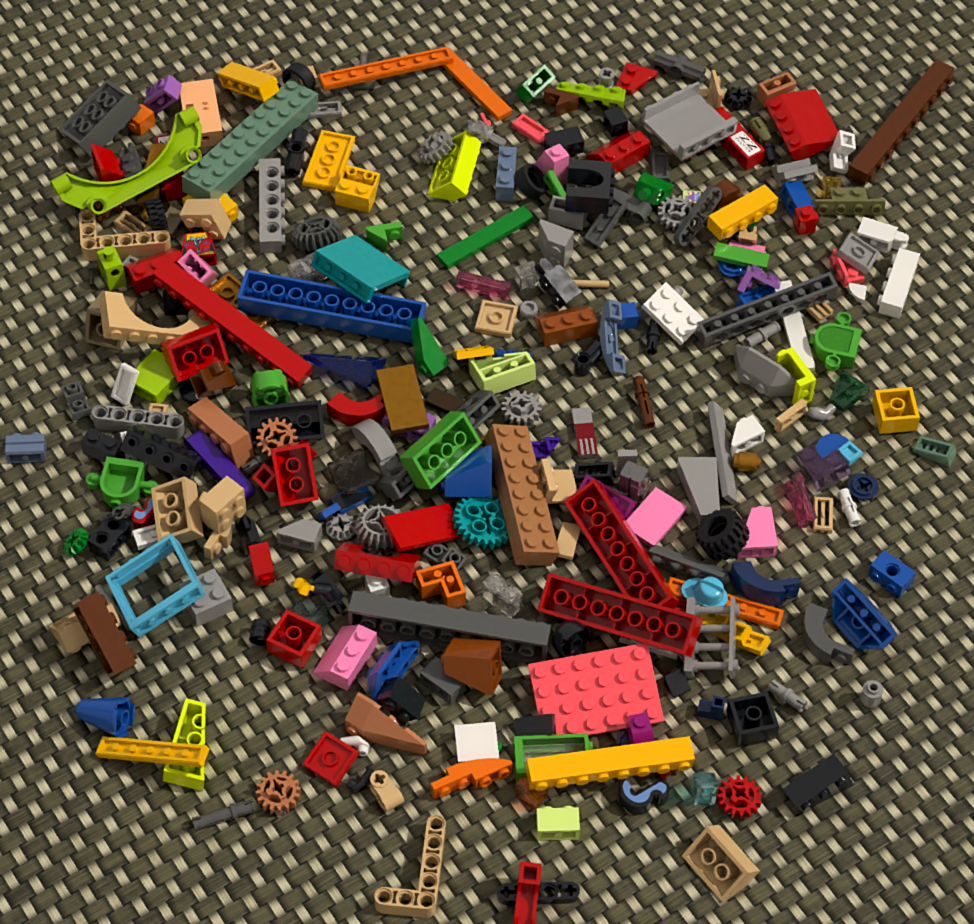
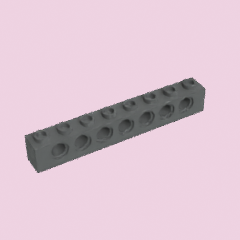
M831 272L822 274L697 322L695 333L703 348L835 298L838 284Z
M478 390L457 412H464L475 430L501 405L493 391ZM402 462L397 464L378 482L387 498L401 499L415 486Z

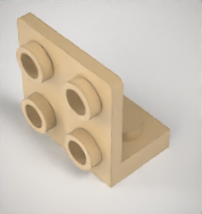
M711 70L709 88L699 89L698 94L716 110L723 107L721 100L724 99V90L720 89V76H717L715 70Z
M541 459L538 470L547 504H564L567 498L577 492L572 470H553L549 459Z

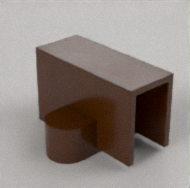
M222 360L213 362L206 369L198 370L199 373L194 376H189L198 398L226 393L237 386L227 363H223Z

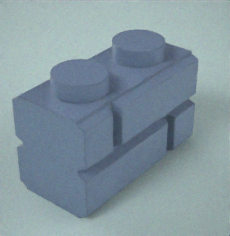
M34 432L31 435L14 433L6 436L5 456L7 463L46 462L47 442L45 434Z

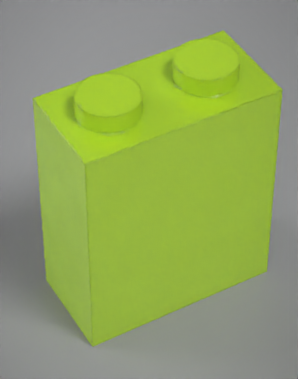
M154 349L136 368L140 372L133 393L151 403L161 404L179 385V382L176 381L165 361L163 352Z

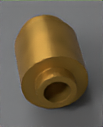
M734 453L733 468L737 469V471L756 472V468H760L761 457H757V453Z

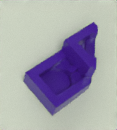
M545 437L543 441H531L536 461L546 459L559 443L560 437Z

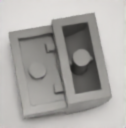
M810 158L773 166L771 170L777 185L782 187L784 182H803L814 179L813 172H817L818 167L817 164L811 165Z

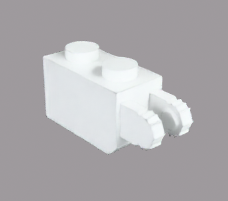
M863 217L857 232L858 238L884 253L890 252L892 248L899 250V248L907 249V242L909 241V235L897 231L898 227Z

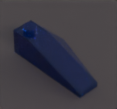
M309 353L303 355V359L351 382L360 383L362 387H371V384L378 383L376 370L384 369L386 364V358L363 356L352 359V355L337 356V358L333 354Z

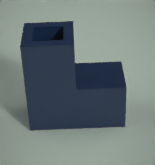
M713 695L712 701L700 699L697 716L722 721L726 698Z

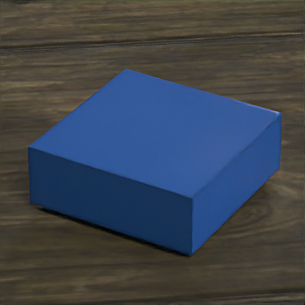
M335 503L318 513L317 517L322 521L341 508L338 503Z

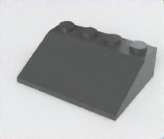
M106 80L70 116L59 130L92 158L90 145L95 144L104 147L107 143L111 142L114 136L126 126V123L138 114L141 107L130 94L109 80Z

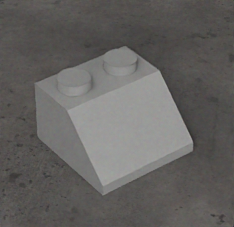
M541 219L539 221L538 237L540 250L544 258H547L553 267L561 265L565 268L573 253L574 231Z

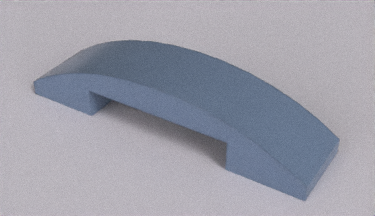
M608 299L605 301L600 322L601 350L609 370L624 375L626 374L625 356L619 355L617 322L622 320L621 302Z

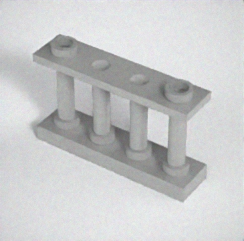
M687 597L686 613L700 616V614H730V624L701 625L699 634L730 632L729 643H699L696 641L692 657L684 656L686 679H694L695 672H698V670H728L730 678L735 679V671H738L739 668L738 659H735L736 620L737 616H740V604L736 603L735 597H731L730 606H700V604L696 603L695 597ZM699 651H729V661L698 662V660H695V653H699Z

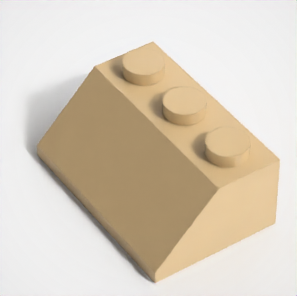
M184 476L151 488L158 542L170 534L180 543H187L204 537L197 484Z
M108 602V605L106 607L110 613H114L118 621V623H116V626L118 627L122 624L112 603ZM74 612L49 625L51 632L62 649L68 653L78 652L82 649L83 645L91 644Z
M720 825L707 826L682 855L722 902H725L746 887L760 872Z

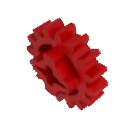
M737 775L735 780L729 776L728 782L723 780L721 787H718L716 798L719 801L718 807L725 808V815L730 812L732 819L735 815H738L740 820H742L743 815L750 818L751 812L756 814L758 808L761 807L762 793H759L760 786L754 787L755 780L748 782V776L740 779V776Z

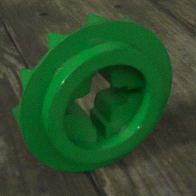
M79 528L78 530L75 529L72 534H69L62 545L63 553L71 557L81 552L87 544L88 532L83 528Z

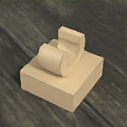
M754 226L752 232H748L747 227L740 231L738 241L756 245L758 234H756L757 227Z

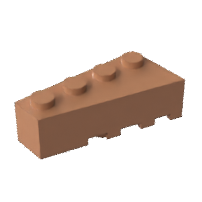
M204 397L188 407L190 423L199 430H202L239 471L240 466L253 459L255 453L249 433L210 399Z

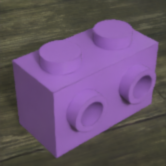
M170 75L159 79L155 85L147 88L143 105L158 114L178 100L182 83Z

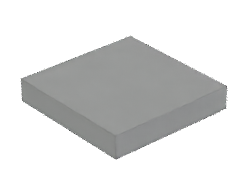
M850 232L836 255L866 275L880 252Z

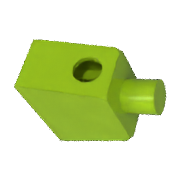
M107 246L97 251L98 268L109 291L127 286L123 264L115 247ZM113 270H114V272H116V275H114V276L111 275V272H112Z

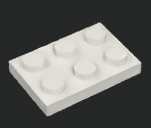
M667 282L642 305V308L680 346L696 331L697 322L704 320Z

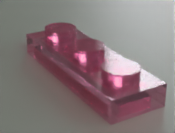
M458 271V288L506 300L510 299L512 283L470 272Z

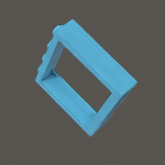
M172 534L162 538L159 542L145 549L144 552L105 576L130 629L139 638L206 595L180 542ZM176 551L191 583L136 618L121 586Z

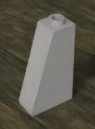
M678 457L677 473L700 525L702 519H705L709 513L720 510L717 457Z

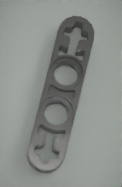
M708 186L674 233L673 238L676 244L681 246L690 244L721 200L722 190L719 187ZM705 204L706 210L701 213L700 208ZM694 218L696 223L695 226L691 228L690 222Z

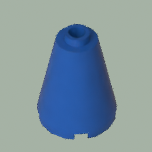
M128 697L82 699L77 703L75 713L78 719L114 737L124 738L129 733V731H126L128 726L133 725L135 705L130 702L132 699Z

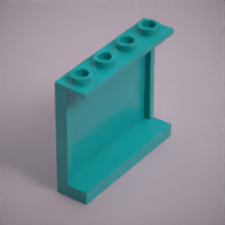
M357 235L316 250L311 263L313 268L365 303L371 302L375 291L397 282L405 287L410 274L408 269Z

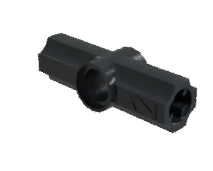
M303 127L293 129L291 141L288 144L285 174L289 175V177L300 175L302 162L305 159L304 152L308 130H305Z

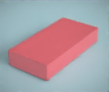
M521 114L511 123L513 129L536 144L544 140V133H549V130L525 114Z

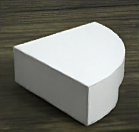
M849 283V294L857 302L864 304L867 286Z

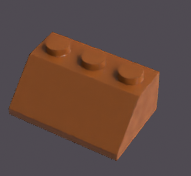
M588 305L533 317L544 347L597 335L598 320L593 307Z

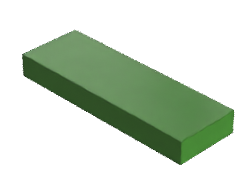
M717 242L713 260L744 267L756 265L766 272L770 254Z

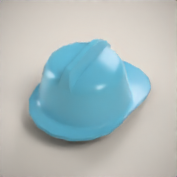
M706 577L704 579L691 578L686 580L681 588L682 594L686 599L687 597H695L696 603L703 606H724L728 600L727 592L722 582L714 577Z

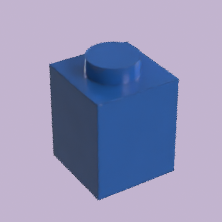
M635 302L621 303L622 320L617 322V330L637 328L638 320H641L640 309L636 308Z

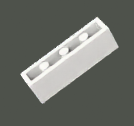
M899 248L897 255L893 254L891 260L893 267L888 268L886 278L889 279L884 281L881 290L884 294H880L877 305H880L878 313L900 319L918 265L920 253Z

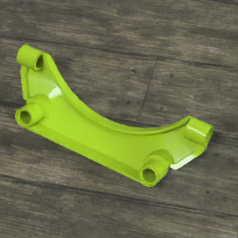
M193 106L175 114L170 137L160 155L147 168L131 177L117 181L99 182L82 179L66 172L51 180L50 183L62 202L81 210L88 207L92 214L100 215L201 160L202 154L198 147L201 146L202 125L199 122V115ZM190 151L196 153L195 161L189 159L188 153ZM94 202H100L102 204L101 211L98 212L94 210Z

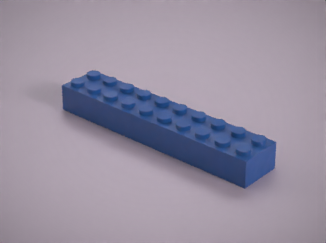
M247 269L237 296L238 310L244 313L413 344L410 320L421 317L425 321L426 302L373 293L371 302L365 303L340 286Z

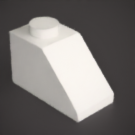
M753 415L747 418L744 417L737 422L731 443V457H733L734 453L744 452L764 441L765 430Z

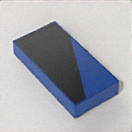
M363 481L331 497L330 502L332 505L338 503L341 509L337 512L344 514L372 500L373 494Z

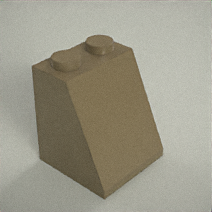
M102 290L86 310L85 342L121 350L125 340L104 338L99 305L105 292ZM123 295L127 306L136 315L138 298Z

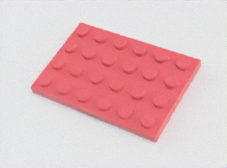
M646 643L528 664L537 714H555L556 735L588 733V736L621 731L626 729L627 716L645 712L648 713L651 725L664 723L649 647Z

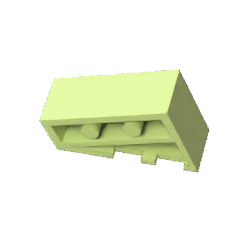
M528 352L504 354V357L492 358V355L486 356V359L475 360L474 357L468 358L470 375L480 390H490L496 394L536 379L535 362Z

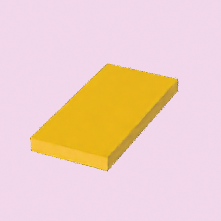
M321 130L302 185L335 192L352 152L355 136Z

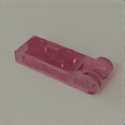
M796 473L792 476V480H788L784 484V488L800 528H806L817 518V515L804 485L805 478L801 473Z

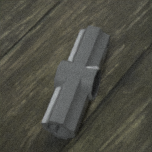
M657 51L653 60L654 65L669 70L670 74L677 78L685 76L701 82L706 73V68L691 63L684 55L675 57L662 51Z

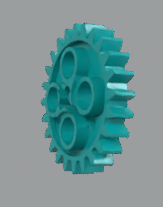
M492 495L489 498L467 497L466 500L462 498L461 502L457 503L452 522L455 523L453 528L458 529L457 535L463 534L462 540L469 539L468 544L470 545L474 542L476 548L482 545L483 549H486V546L489 545L493 549L495 545L501 547L502 543L506 544L509 537L501 504L498 503L499 498L495 501L492 500Z

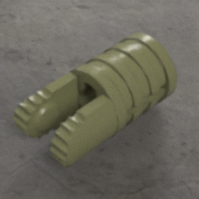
M760 117L752 118L747 126L755 138L762 145L767 142L773 143L770 131Z

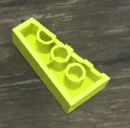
M185 699L172 742L205 745L206 703ZM165 764L163 781L203 791L204 765L203 767Z

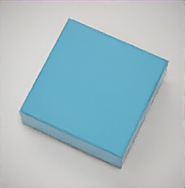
M849 440L837 449L835 454L845 464L850 466L862 457L863 452Z

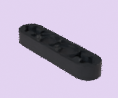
M570 881L540 882L537 905L575 903L579 899L580 888L576 883ZM505 883L498 887L497 900L502 905H515L517 883ZM552 889L555 895L549 898L544 896L543 891ZM558 889H561V897H558ZM568 889H572L573 896H569L567 893ZM504 891H508L509 898H505Z

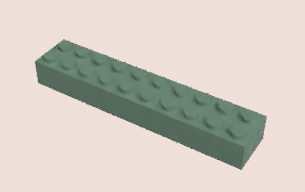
M289 79L279 88V92L261 104L182 176V192L195 199H219L224 193L226 194L259 163V159H264L292 133L293 129L299 127L311 112L318 109V93Z

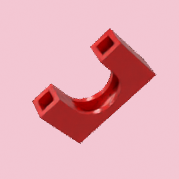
M344 542L336 549L333 569L412 583L416 578V571L419 570L421 555L401 552L399 556L394 557L378 556L363 552V545Z

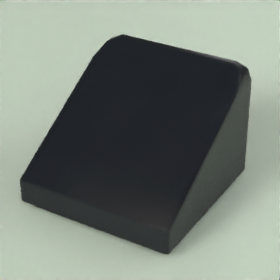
M681 668L664 676L663 684L673 699L691 691Z

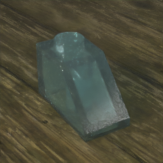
M706 771L693 773L692 791L694 805L715 804L719 785L714 773Z

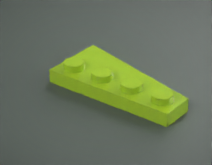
M569 82L557 83L556 89L579 95V98L583 97L587 102L593 103L599 100L603 102L602 105L610 106L611 103H614L624 109L626 89L621 87L606 88L603 85L588 86L585 83H579L578 85Z

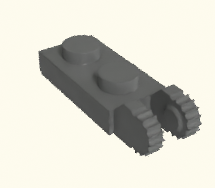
M132 142L127 144L130 153H126L123 148L118 149L122 168L125 171V178L131 177L143 170L139 154Z

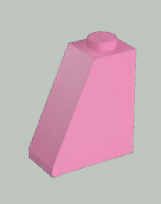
M561 144L545 150L534 165L544 175L547 171L553 169L563 186L568 183L569 154Z
M191 249L177 261L190 275L206 287L219 276Z
M764 506L752 508L746 523L750 531L749 540L746 541L747 544L742 548V551L737 553V559L776 556L778 542L771 507Z

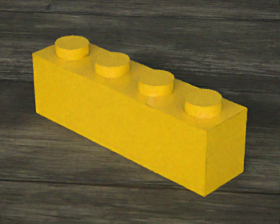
M235 62L229 63L217 72L222 87L263 102L280 91L277 85L278 81L273 75Z
M764 184L709 215L707 228L719 241L729 238L737 231L744 230L753 222H758L762 217L774 213L777 209L778 197Z

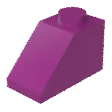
M647 712L627 716L626 730L630 744L654 741L653 730Z

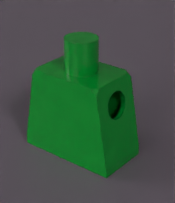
M643 172L637 181L633 196L652 205H658L661 201L665 202L666 197L670 198L674 184Z

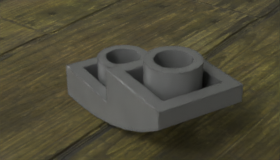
M79 381L61 386L73 420L92 415Z
M440 543L429 545L422 554V557L436 565L453 560L457 571L467 559L465 555L453 547L448 549Z

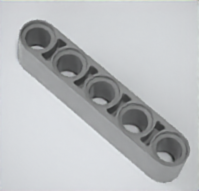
M97 405L92 409L93 423L97 429L124 432L133 425H140L146 431L152 434H159L165 438L179 439L185 434L184 419L179 414L109 405Z

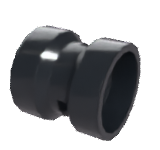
M261 618L254 619L251 624L252 632L250 633L249 641L257 646H265L266 639L269 636L268 633L271 631V622Z

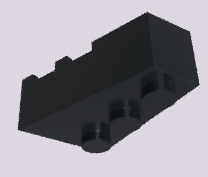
M832 754L784 787L783 791L798 813L801 814L810 811L814 806L854 784L842 763L835 754Z

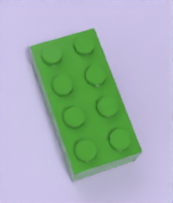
M450 411L405 451L399 459L418 489L431 490L482 442L464 412Z

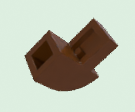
M724 179L715 185L722 190V198L713 211L716 212L718 208L725 207L732 201H736L745 195L729 179Z

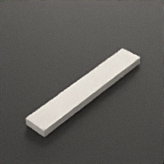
M791 280L781 281L779 290L774 289L778 292L793 285ZM800 311L781 318L789 348L793 347L811 372L815 371V364Z

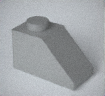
M306 519L294 522L278 529V543L315 553L322 536V524L315 520Z

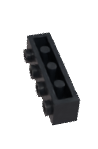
M133 425L127 430L120 447L121 451L178 478L185 476L190 480L195 477L202 457L198 456V453L195 451L185 450L178 443L164 440L163 436L156 433L152 434L140 425Z

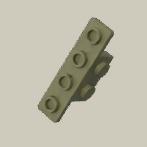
M860 187L830 188V199L814 200V211L818 215H883L886 204L885 199H868L866 188Z

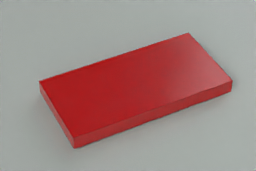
M448 503L383 516L381 520L398 552L463 537V534L457 535L458 529L453 528L455 524L452 522L453 511Z

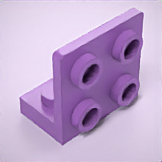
M748 265L738 284L737 290L743 293L746 289L749 290L754 282V278L779 290L781 281L778 280L779 277L775 274L769 273L767 275L762 272V268L756 265H752V267Z

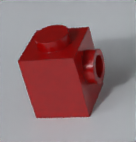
M813 206L795 208L793 225L798 236L814 233L817 222H819V216L814 211Z

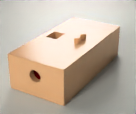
M213 79L182 83L179 94L182 111L193 106L199 115V122L202 125L201 146L198 148L216 146L223 140V132Z

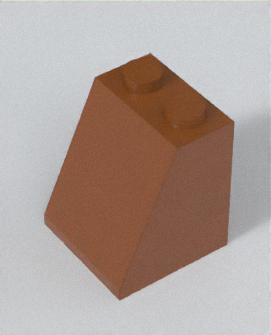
M453 637L450 644H447L445 653L441 655V666H444V674L487 695H493L502 678L501 640Z

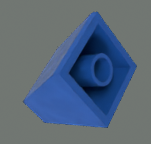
M492 445L471 452L441 480V490H445V497H491Z

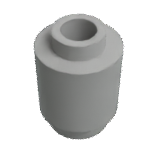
M875 680L867 681L863 686L860 696L862 704L867 708L878 706L882 698L883 686Z

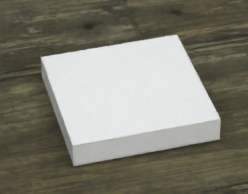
M495 722L454 725L458 763L486 758L499 759Z

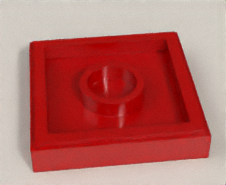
M324 731L302 765L337 787L360 753L329 732Z

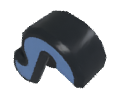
M622 779L619 783L618 799L622 807L629 813L636 815L644 814L651 809L653 802H657L658 806H662L668 801L670 787L667 782L657 780L635 793L628 781Z

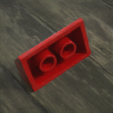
M628 131L588 153L586 157L594 161L612 162V169H615V174L649 156L651 141L641 131Z
M172 248L123 265L135 293L139 294L158 287L153 282L152 273L166 257L184 269L177 262L182 257L180 250Z
M213 324L160 343L165 361L177 382L199 373L198 370L206 369L207 366L218 360H222L223 363H229L220 330Z
M295 442L270 449L280 507L319 500L309 442Z

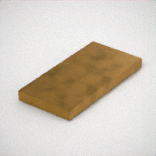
M228 272L208 288L238 309L237 296L242 283ZM245 313L249 319L261 328H265L277 319Z
M409 364L376 370L391 434L429 428L414 365Z

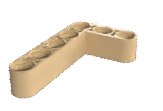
M84 209L79 213L80 244L82 256L87 261H96V252L107 246H114L119 258H127L129 255L133 257L151 256L171 249L170 235L167 231L159 230L98 236L96 216L89 209Z
M432 815L427 820L418 890L390 887L377 889L374 899L375 908L379 913L430 918L435 914L446 834V822L441 815ZM433 826H439V827H441V828L435 830V829H433L432 827H433ZM431 845H437V846H439V847L433 849V848H430L429 846H431ZM428 864H435L436 867H434V868H429V867H427V865H428ZM427 883H432L434 886L426 887L424 885ZM382 898H386V899H388L389 901L383 903V902H380L379 900L382 899ZM404 900L410 902L407 905L401 904V902ZM428 902L432 905L424 907L422 904Z

